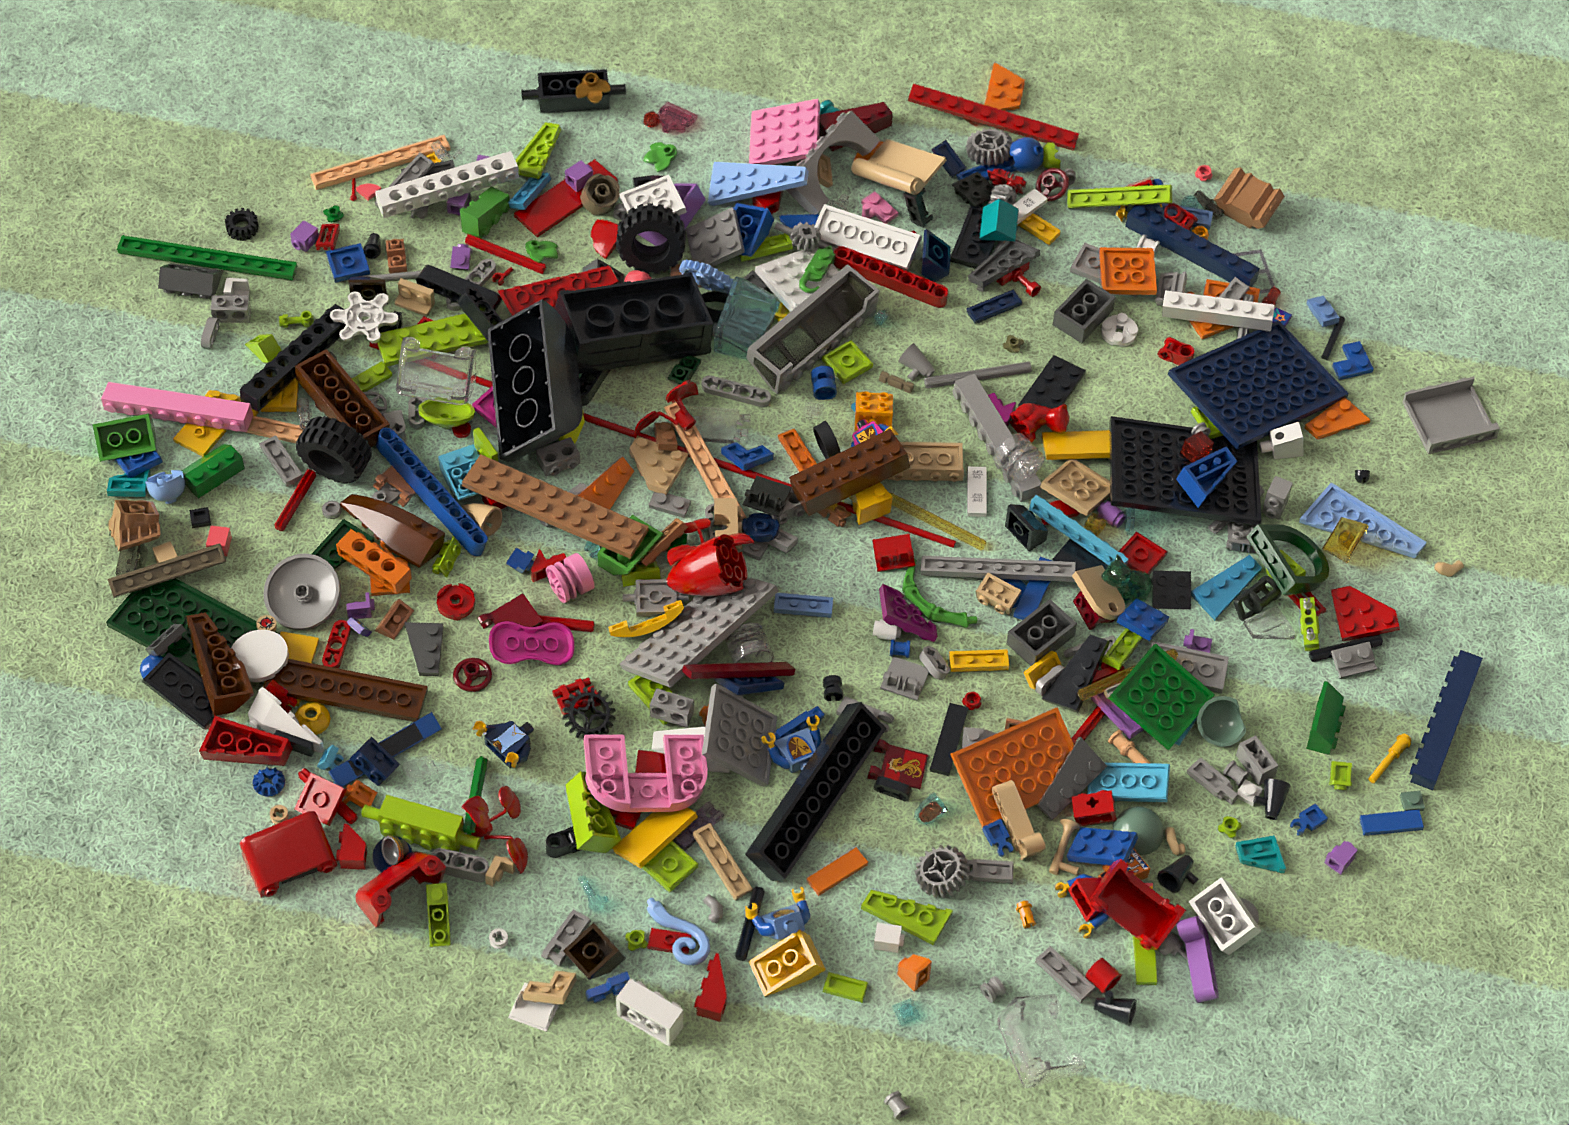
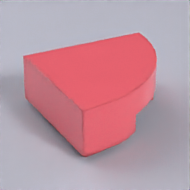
M362 184L356 187V192L368 201L376 196L375 191L381 190V187L375 184Z

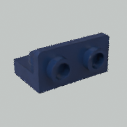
M372 736L350 757L355 766L377 786L383 783L400 765Z

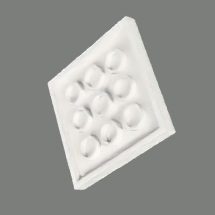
M818 247L814 248L812 252L808 249L806 252L800 250L755 268V273L790 312L813 294L802 291L799 287V281L817 252ZM831 264L821 281L813 282L808 280L806 286L808 288L821 287L837 274L839 270ZM847 286L830 302L833 303L854 295L855 292L850 286Z

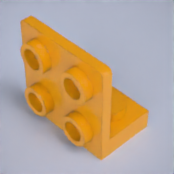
M856 392L854 430H859L857 423L861 420H866L867 423L874 421L877 425L892 426L893 394L886 392Z

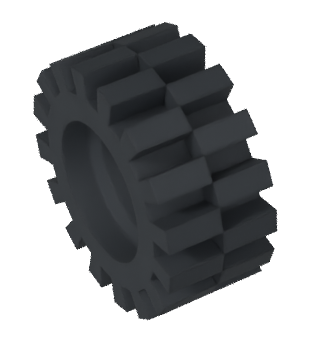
M237 208L235 212L231 211L230 215L227 214L226 230L232 239L236 237L237 241H240V238L246 241V237L251 239V235L255 236L259 230L257 215L253 211L250 212L248 208L246 211L244 208L238 211ZM239 222L249 223L244 227L235 226Z

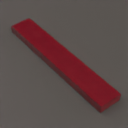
M788 662L683 665L682 672L690 679L793 676L796 670Z

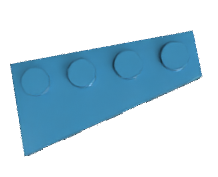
M1248 555L1192 590L1191 596L1215 621L1227 609L1230 603L1239 596L1241 591L1261 572L1262 567L1251 555Z

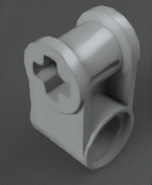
M402 410L382 413L383 417L389 422L390 429L394 430L405 443L406 427Z

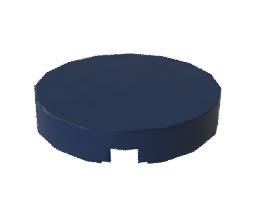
M753 513L748 518L745 517L743 519L742 533L747 534L756 542L774 540L779 534V522L776 518L775 520L772 519V516L769 514Z

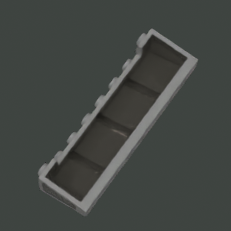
M847 264L748 347L747 360L773 392L778 394L781 391H786L793 380H799L806 369H812L819 358L822 360V356L826 355L831 348L835 349L839 345L841 339L848 338L854 328L861 327L867 317L871 318L877 311L876 306L879 301L880 290Z

